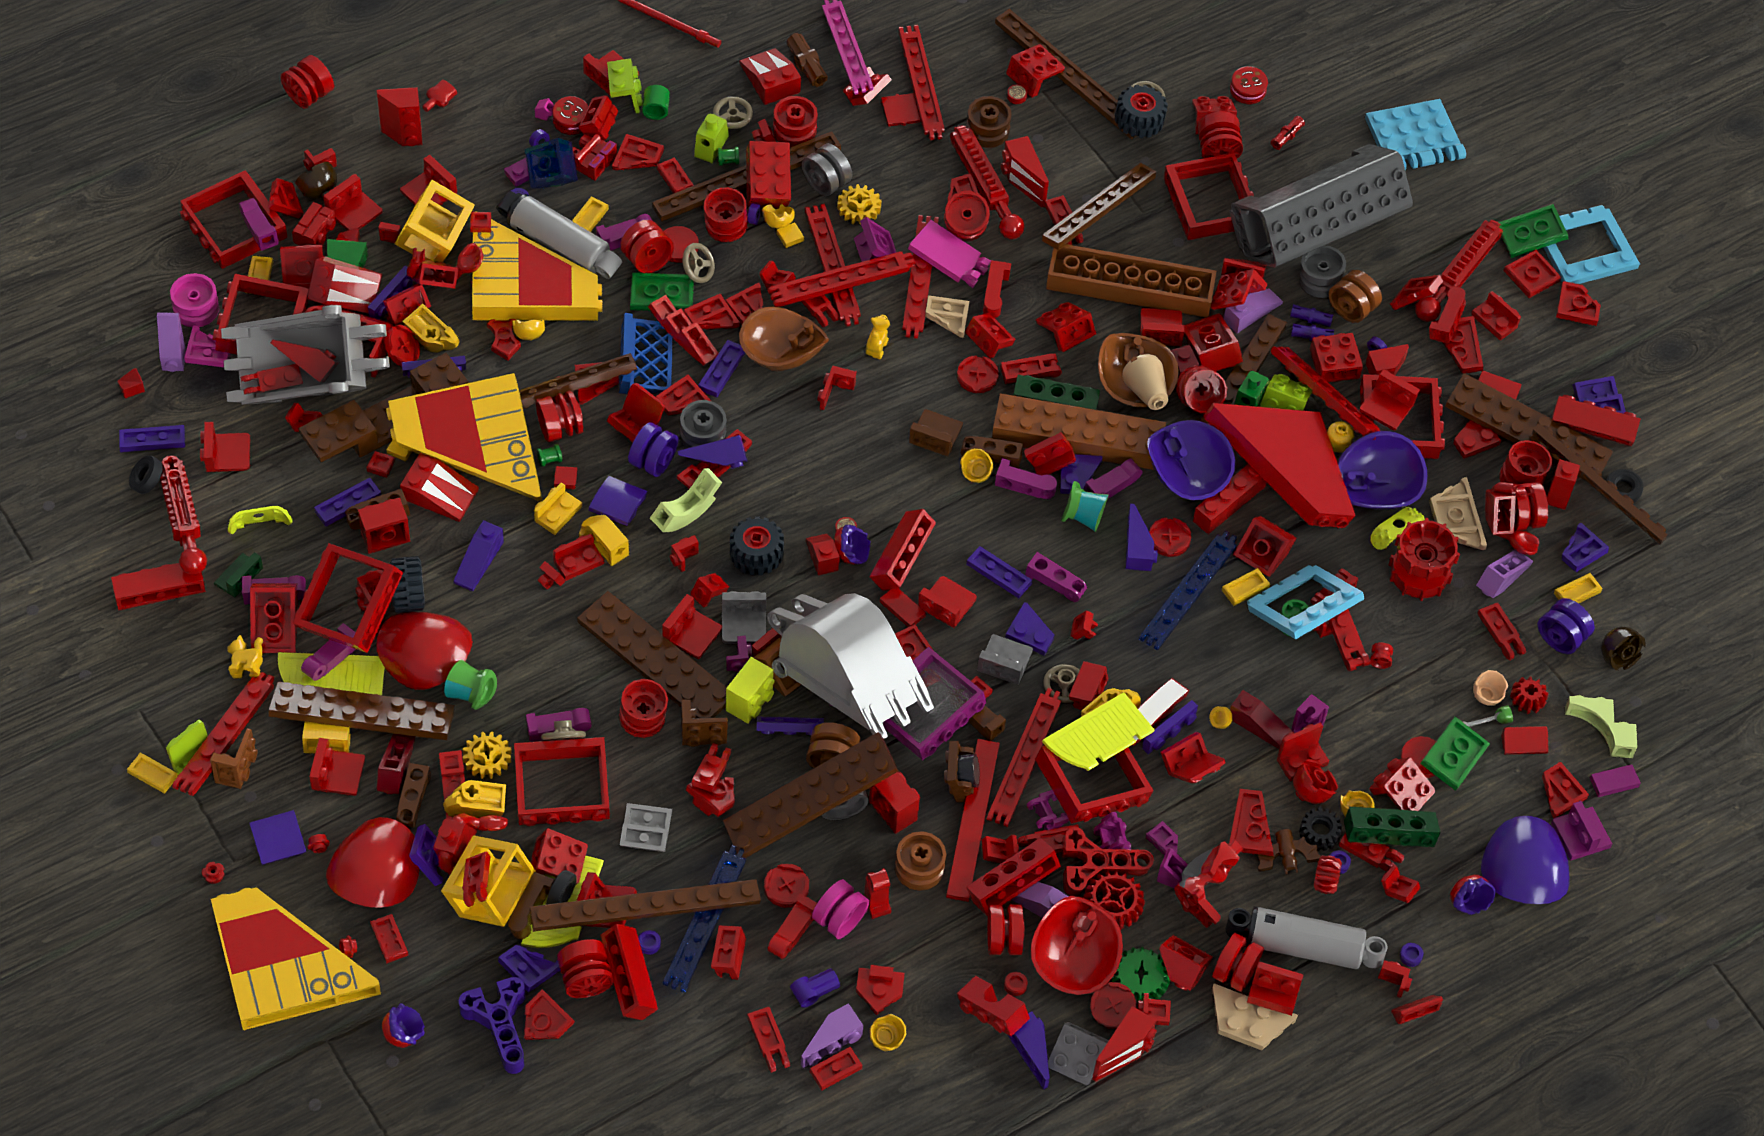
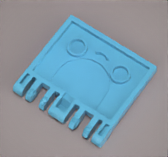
M1441 99L1366 113L1365 119L1377 146L1399 152L1405 170V159H1408L1409 164L1414 169L1418 168V163L1420 167L1434 165L1435 162L1438 164L1443 163L1444 156L1442 152H1445L1449 161H1454L1455 158L1457 160L1466 158V150L1457 137Z

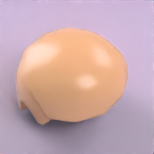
M1487 670L1481 673L1474 682L1473 693L1475 698L1482 704L1495 706L1504 699L1508 683L1499 672Z

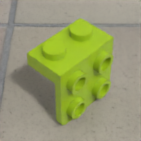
M631 58L607 62L611 98L631 95L635 111L640 113V106H643L642 95L639 94L642 91L641 81L636 79L638 78L637 66H633Z
M1275 374L1267 386L1260 407L1304 411L1306 403L1312 394V389L1301 382L1290 380L1286 375Z
M201 720L190 724L184 732L173 738L166 747L173 770L178 775L208 737L204 723Z

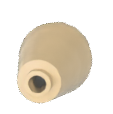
M1150 354L1139 355L1137 360L1132 363L1129 361L1124 367L1122 374L1125 384L1150 409L1159 410L1163 408L1168 402V395L1161 361L1156 356Z

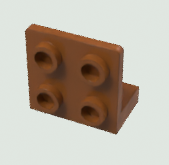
M246 729L235 758L225 753H213L210 761L215 783L241 789L244 781H248L250 775L249 767L251 762L254 763L258 754V750L255 749L256 740L253 738L252 729Z

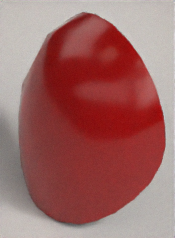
M404 612L391 616L382 625L377 637V652L385 669L399 683L415 690L429 689L445 682L449 672L459 660L466 661L473 643L472 634L463 624L449 616L429 612Z
M378 817L364 822L343 840L333 854L326 871L329 887L341 898L366 907H389L401 903L412 894L419 877V867L409 857L415 836L408 827L394 819Z
M1069 896L1061 899L1044 915L1032 939L1031 959L1037 973L1052 987L1065 993L1075 995L1093 993L1105 986L1119 967L1123 948L1120 927L1106 910L1085 898Z

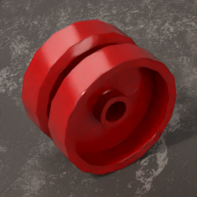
M789 96L781 99L776 104L773 112V133L778 142L790 143V147L815 138L818 114L813 102L804 97Z
M961 191L953 195L945 208L944 225L947 231L962 241H973L979 238L986 231L990 217L989 206L986 200L979 193L973 191Z
M642 220L632 225L625 232L620 243L623 254L642 273H652L661 269L669 261L674 251V243L670 237L652 220Z
M1539 481L1530 482L1531 486L1525 487L1526 492L1531 493V495L1519 497L1515 493L1514 531L1526 530L1528 525L1532 529L1546 526L1548 503L1545 490Z
M989 904L987 918L989 955H1001L1004 951V941H1006L1009 955H1022L1025 935L1022 905H1009L1006 919H1004L1002 905Z
M1234 933L1222 950L1212 977L1224 983L1233 973L1230 982L1231 987L1242 993L1257 968L1264 947L1253 942L1244 951L1246 938Z

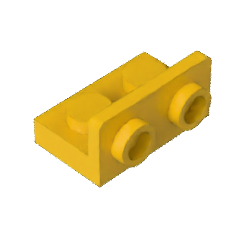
M560 483L557 487L552 488L548 496L535 506V522L556 535L582 508V502L567 493L565 485Z

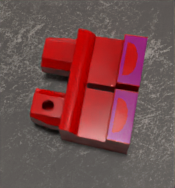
M584 134L579 141V146L583 149L579 150L576 147H572L568 152V158L575 163L576 170L595 181L603 173L605 167L607 168L616 158L617 143L611 140L607 143L601 140L598 134H595L593 137Z

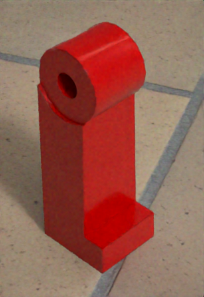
M991 260L983 314L990 313L994 318L1000 316L1002 300L1000 298L1002 280L1009 281L1011 263Z
M1460 287L1449 289L1447 293L1448 301L1438 323L1431 322L1429 326L1430 339L1450 343L1466 305L1465 290Z
M885 868L876 873H867L865 879L864 896L870 900L868 912L871 919L891 913L889 905L890 881Z
M800 893L796 899V904L778 932L771 939L767 950L777 957L784 959L814 920L812 919V913L817 903Z

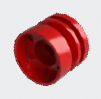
M313 55L306 56L297 63V67L292 66L281 74V82L286 93L294 103L303 109L310 107L312 103L317 102L318 97H324L334 89V81L330 72Z
M1224 111L1213 112L1204 116L1199 121L1198 134L1203 158L1235 153L1236 158L1241 156L1243 143L1240 135L1239 119L1236 115Z
M725 187L713 190L706 196L704 216L709 236L720 242H732L741 238L748 228L746 200L743 194L736 189Z
M1194 365L1186 368L1180 374L1176 383V392L1184 405L1199 413H1206L1213 403H1224L1227 397V386L1219 373L1205 366ZM1199 384H1200V385H1202L1203 387L1200 388V389H1199V392H1198V391L1195 390V388H1198V387H1199Z
M571 390L565 392V399L561 393L557 394V404L554 403L550 396L536 399V412L547 443L561 439L563 428L569 437L573 436V429L577 435L583 433L582 411Z
M1525 440L1517 442L1511 447L1500 470V481L1514 484L1539 481L1543 485L1552 466V458L1549 451L1543 445L1534 441Z
M648 679L635 680L626 686L622 692L619 720L627 733L634 737L646 738L660 732L665 724L668 703L665 689L659 683Z
M594 939L577 941L567 945L557 954L566 994L570 997L587 998L606 991L613 984L610 965L607 963L606 950L601 941Z

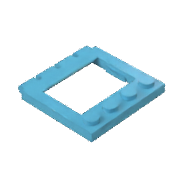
M1603 205L1591 207L1588 211L1584 209L1572 212L1570 216L1569 214H1564L1559 217L1566 230L1601 221L1614 248H1617L1618 252L1567 265L1556 243L1543 247L1554 269L1562 277V282L1581 284L1638 269L1640 265L1610 209H1605Z
M1308 565L1296 572V575L1292 574L1280 581L1279 585L1275 584L1262 592V595L1258 594L1247 600L1249 612L1292 638L1297 639L1364 600V594L1359 589L1317 565L1313 567ZM1310 579L1319 582L1323 587L1334 593L1290 619L1266 606Z

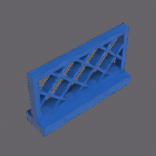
M624 313L621 324L620 356L631 353L635 361L640 358L647 365L641 369L637 366L635 373L633 370L627 375H620L619 393L627 394L631 385L634 384V378L639 375L646 381L644 384L639 385L648 392L661 393L671 386L672 336L667 333L664 337H661L656 332L657 329H665L659 321L635 319L633 314ZM636 326L644 327L647 332L641 335L636 330ZM650 334L658 340L652 345L645 339ZM640 341L647 347L642 352L635 347V344ZM662 344L667 351L661 354L655 347ZM651 351L657 358L650 361L645 354ZM659 361H662L667 366L663 371H660L655 366ZM649 368L657 374L651 379L644 373ZM661 378L666 383V387L657 386L654 381Z

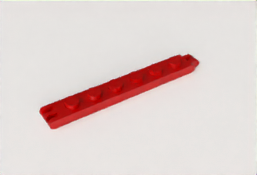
M914 25V31L911 30V26H906V32H904L903 27H898L924 135H929L930 141L934 140V134L937 135L938 140L942 139V133L945 132L919 26Z
M820 204L821 211L818 210L817 205L812 206L813 213H811L809 207H805V214L824 272L845 267L825 204ZM853 288L832 292L831 295L839 320H844L846 327L851 326L850 319L853 320L854 325H858V317H861Z
M923 215L918 216L916 236L928 224L931 216L926 217V222H922ZM935 217L934 222L938 224L939 217ZM913 253L916 265L911 267L902 330H906V337L910 338L911 331H914V338L918 339L919 332H923L932 265Z
M896 252L771 286L767 291L774 306L781 307L908 272L911 267H914L916 262L913 259L912 253L903 254V252Z
M1272 347L1271 353L1285 365V369L1294 373L1302 384L1311 388L1312 393L1321 397L1325 401L1326 406L1334 409L1342 420L1349 422L1355 432L1368 435L1380 431L1379 427L1289 347Z
M261 672L257 678L252 677L175 779L172 788L176 790L180 788V791L184 793L188 791V794L192 796L196 794L212 772L210 760L213 753L222 754L228 751L273 690L274 676L268 675L266 678L267 674Z
M1047 688L1045 694H1040L990 808L987 820L991 821L994 814H996L995 823L1000 824L1002 817L1006 819L1003 826H1009L1035 766V758L1041 746L1044 745L1042 740L1047 737L1060 708L1062 700H1059L1058 697L1061 692L1056 691L1054 697H1051L1052 689Z

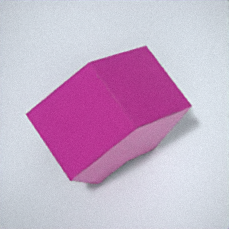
M549 98L539 100L535 108V118L547 121L548 117L552 115L554 104Z

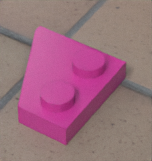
M193 325L184 359L185 363L224 367V360H228L231 353L216 351V340H212L213 335H206L200 331L198 326Z

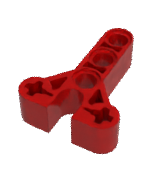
M1078 827L1068 829L1062 839V857H1076L1081 859L1084 864L1083 866H1066L1063 871V887L1069 896H1079L1090 880L1096 878L1098 874L1105 875L1107 870L1110 875H1114V872L1117 870L1118 875H1123L1126 872L1127 876H1141L1149 871L1154 862L1153 855L1147 850L1101 849L1085 836L1084 831ZM1071 837H1074V841H1077L1076 845L1073 842V839H1070ZM1092 859H1099L1102 862V866L1093 864ZM1114 859H1121L1124 862V866L1116 865ZM1137 859H1143L1147 866H1140L1137 863ZM1073 879L1076 881V884L1079 885L1078 887H1075V883H1072Z

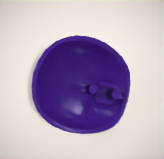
M1195 420L1179 421L1157 430L1148 438L1149 455L1159 480L1166 489L1179 497L1190 500H1203L1212 497L1229 484L1234 474L1235 456L1229 440L1221 431L1207 423Z
M1391 431L1370 433L1352 443L1339 458L1338 466L1352 505L1374 510L1399 509L1420 499L1426 489L1427 467L1424 457L1410 439L1399 433Z
M1518 816L1505 821L1492 835L1483 854L1481 863L1482 877L1494 886L1496 893L1505 898L1526 904H1547L1560 900L1568 891L1570 876L1565 849L1556 830L1540 818Z

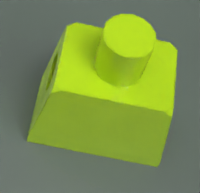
M708 114L696 134L694 157L713 164L718 155V148L722 149L729 137L727 120L715 114Z

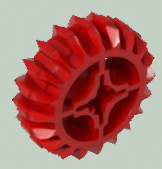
M1107 870L1104 876L1098 874L1096 880H1090L1089 885L1085 888L1083 898L1106 910L1116 920L1121 931L1124 925L1130 927L1132 921L1137 922L1139 916L1142 915L1145 900L1143 899L1144 891H1140V883L1134 884V877L1126 878V872L1119 876L1117 870L1114 872V875H1110ZM1102 891L1103 898L1098 903L1096 896ZM1130 898L1132 905L1126 910L1125 903Z

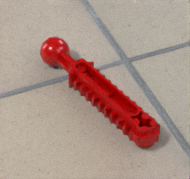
M963 125L954 127V132L950 133L951 143L968 173L972 174L976 188L986 200L989 211L996 209L1001 218L999 224L1000 233L1005 238L1017 239L1025 229L1023 219L1010 212L1008 208L1009 196L970 127L966 128Z
M1485 220L1440 275L1443 282L1438 287V291L1431 295V297L1428 296L1418 300L1415 312L1420 320L1432 322L1439 317L1441 313L1440 304L1447 296L1449 289L1453 287L1461 288L1500 239L1503 233V229L1499 228L1500 223L1495 220H1490V222Z
M166 456L161 461L162 474L160 483L162 484L167 513L169 514L170 525L172 526L173 540L179 541L180 546H183L184 549L180 555L179 564L187 574L197 575L206 568L207 557L196 546L195 539L200 537V524L195 514L183 461L179 460L176 456Z

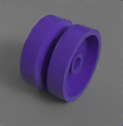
M652 422L647 423L633 441L628 462L639 469L645 467V471L648 474L659 477L667 469L675 455L678 446V436L669 431L662 432V428Z
M1567 598L1558 600L1537 623L1538 631L1546 643L1563 654L1574 653L1581 646L1582 642L1586 641L1593 634L1595 629L1594 622L1585 608Z

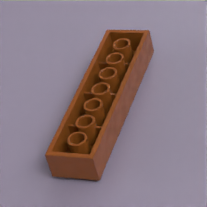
M1065 244L1059 250L1053 248L1046 289L1155 309L1180 310L1184 314L1207 318L1209 316L1217 271Z
M1000 393L992 439L1023 443V447L1030 448L1062 432L1072 445L1074 454L1102 456V461L1123 464L1126 460L1132 459L1140 468L1154 470L1147 441L1154 432L1165 427L1166 422Z

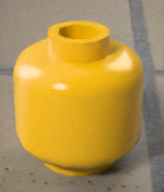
M1342 421L1332 423L1327 431L1333 451L1338 453L1344 452L1352 444L1355 435L1352 426Z

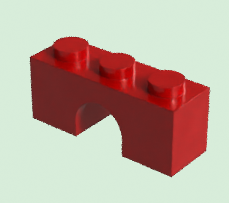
M977 976L971 979L957 993L960 1008L966 1014L971 1013L982 1023L992 1025L1000 1033L1004 1032L1012 1036L1030 1019L1024 1002L1009 994L996 1002L997 997L992 984Z

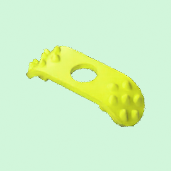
M279 506L239 511L230 518L228 533L234 534L237 529L244 528L246 524L275 520L276 523L284 522L290 525L292 524V518L287 510ZM257 513L264 514L262 517H253Z
M1406 507L1375 528L1371 534L1372 545L1380 550L1387 548L1397 538L1398 534H1402L1408 522L1425 520L1424 515L1421 512L1418 513L1416 508ZM1395 520H1402L1405 526L1397 528L1393 525V522Z

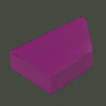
M1163 821L1146 833V838L1164 856L1168 848H1172L1177 853L1178 836Z

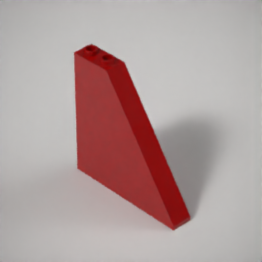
M1213 403L1203 415L1204 419L1226 436L1231 446L1309 525L1345 528L1355 517L1320 412Z

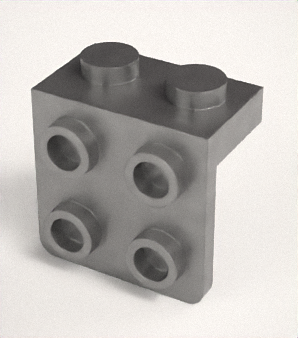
M758 591L750 593L722 592L723 643L737 644V636L746 635L747 644H754L766 634V593Z

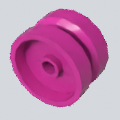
M197 273L186 274L172 284L170 297L173 312L179 313L181 324L188 327H193V325L203 327L210 324L217 317L219 302L216 286L210 278Z
M842 879L833 884L821 897L812 913V919L823 927L828 925V931L837 939H841L849 934L863 918L870 900L860 892L854 893V887Z

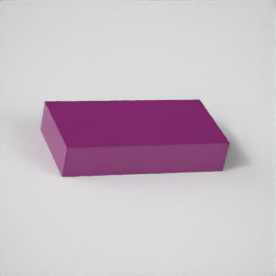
M1633 765L1591 774L1590 781L1598 797L1638 788L1641 784Z

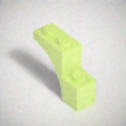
M1569 696L1565 706V715L1581 718L1596 727L1607 741L1610 756L1633 758L1637 749L1636 724H1629L1627 722L1614 723L1613 700L1603 697Z

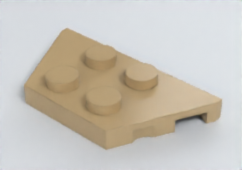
M1464 477L1460 483L1453 487L1449 486L1443 493H1438L1430 499L1429 503L1434 521L1442 525L1446 523V527L1453 535L1459 537L1457 543L1486 550L1487 543L1467 477Z
M1213 984L1212 994L1215 1003V1016L1217 1017V1031L1222 1036L1263 1050L1270 1044L1271 1040L1281 1035L1284 1029L1290 1024H1294L1297 1020V1014L1292 1013L1291 1016L1247 1003L1249 996Z

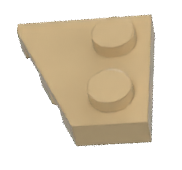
M928 295L925 317L957 336L964 338L969 301Z

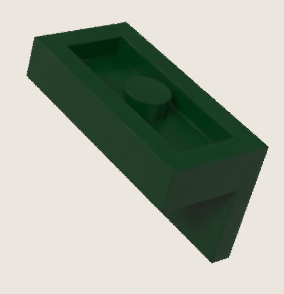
M255 552L250 557L242 553L214 582V585L235 598L242 591V576H251V579H253L263 569L261 556Z

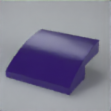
M1614 376L1572 384L1577 401H1591L1597 407L1604 408V406L1615 408L1616 412L1623 414L1626 412L1622 395L1618 394Z
M608 476L593 498L588 511L598 515H606L611 520L627 526L636 516L637 508L646 499L647 491Z
M294 810L249 823L262 866L307 852Z

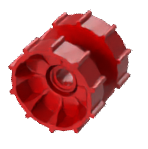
M1428 518L1414 523L1408 522L1402 534L1397 535L1395 541L1397 552L1395 555H1391L1388 565L1391 566L1390 582L1395 583L1397 588L1402 591V595L1407 594L1420 598V601H1423V598H1430L1435 595L1440 597L1445 586L1451 583L1453 577L1451 567L1453 564H1457L1460 553L1457 552L1459 537L1453 535L1446 527V523L1442 525L1429 521Z

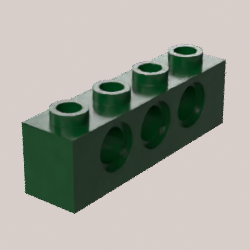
M1018 374L1013 396L1097 410L1100 390Z
M1349 807L1344 819L1348 842L1435 847L1441 833L1436 812Z

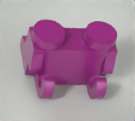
M1053 790L1041 793L1038 798L1032 799L1027 803L1028 809L1032 810L1034 806L1036 814L1040 817L1036 822L1039 829L1043 827V824L1045 826L1044 830L1060 828L1063 824L1069 822L1066 813H1062L1059 818L1053 813L1048 803L1050 798L1053 801L1057 800Z
M1116 812L1109 813L1101 819L1100 824L1093 828L1094 834L1101 836L1103 844L1100 846L1101 849H1131V843L1127 841L1125 835L1126 823L1121 818H1118Z

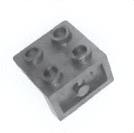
M993 634L986 650L981 651L977 671L1019 685L1033 648Z
M1067 1022L1064 1024L1050 1055L1048 1068L1084 1085H1089L1093 1078L1096 1059L1109 1040Z

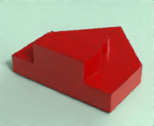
M725 777L724 779H719L713 792L691 786V783L686 787V791L694 797L692 803L707 816L715 814L719 817L734 806V778Z
M871 965L870 969L859 968L856 993L867 1002L876 1016L891 1003L902 998L905 973L893 972L894 967Z
M542 989L525 1005L524 1038L526 1040L559 1039L575 1021Z

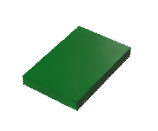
M1554 204L1498 222L1501 224L1499 228L1503 229L1501 238L1510 258L1568 239V233Z
M632 273L630 310L650 311L648 306L666 295L676 310L681 308L684 312V309L693 306L694 281L684 274Z
M1454 717L1420 764L1456 791L1490 743L1458 718Z

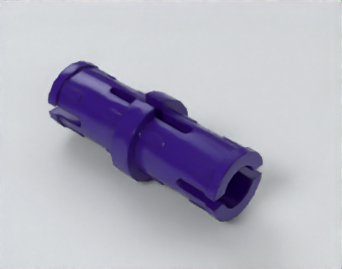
M1293 304L1290 317L1308 321L1310 324L1313 322L1330 327L1333 314L1317 311L1313 307L1309 309Z
M1293 323L1291 337H1301L1309 339V341H1312L1313 337L1321 335H1334V330L1295 323Z

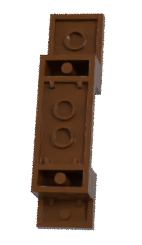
M444 353L411 370L410 387L365 410H362L357 402L352 400L298 428L299 434L320 463L350 447H353L361 458L392 442L390 429L394 427L392 420L389 421L386 408H389L388 401L467 384L468 380L449 355Z

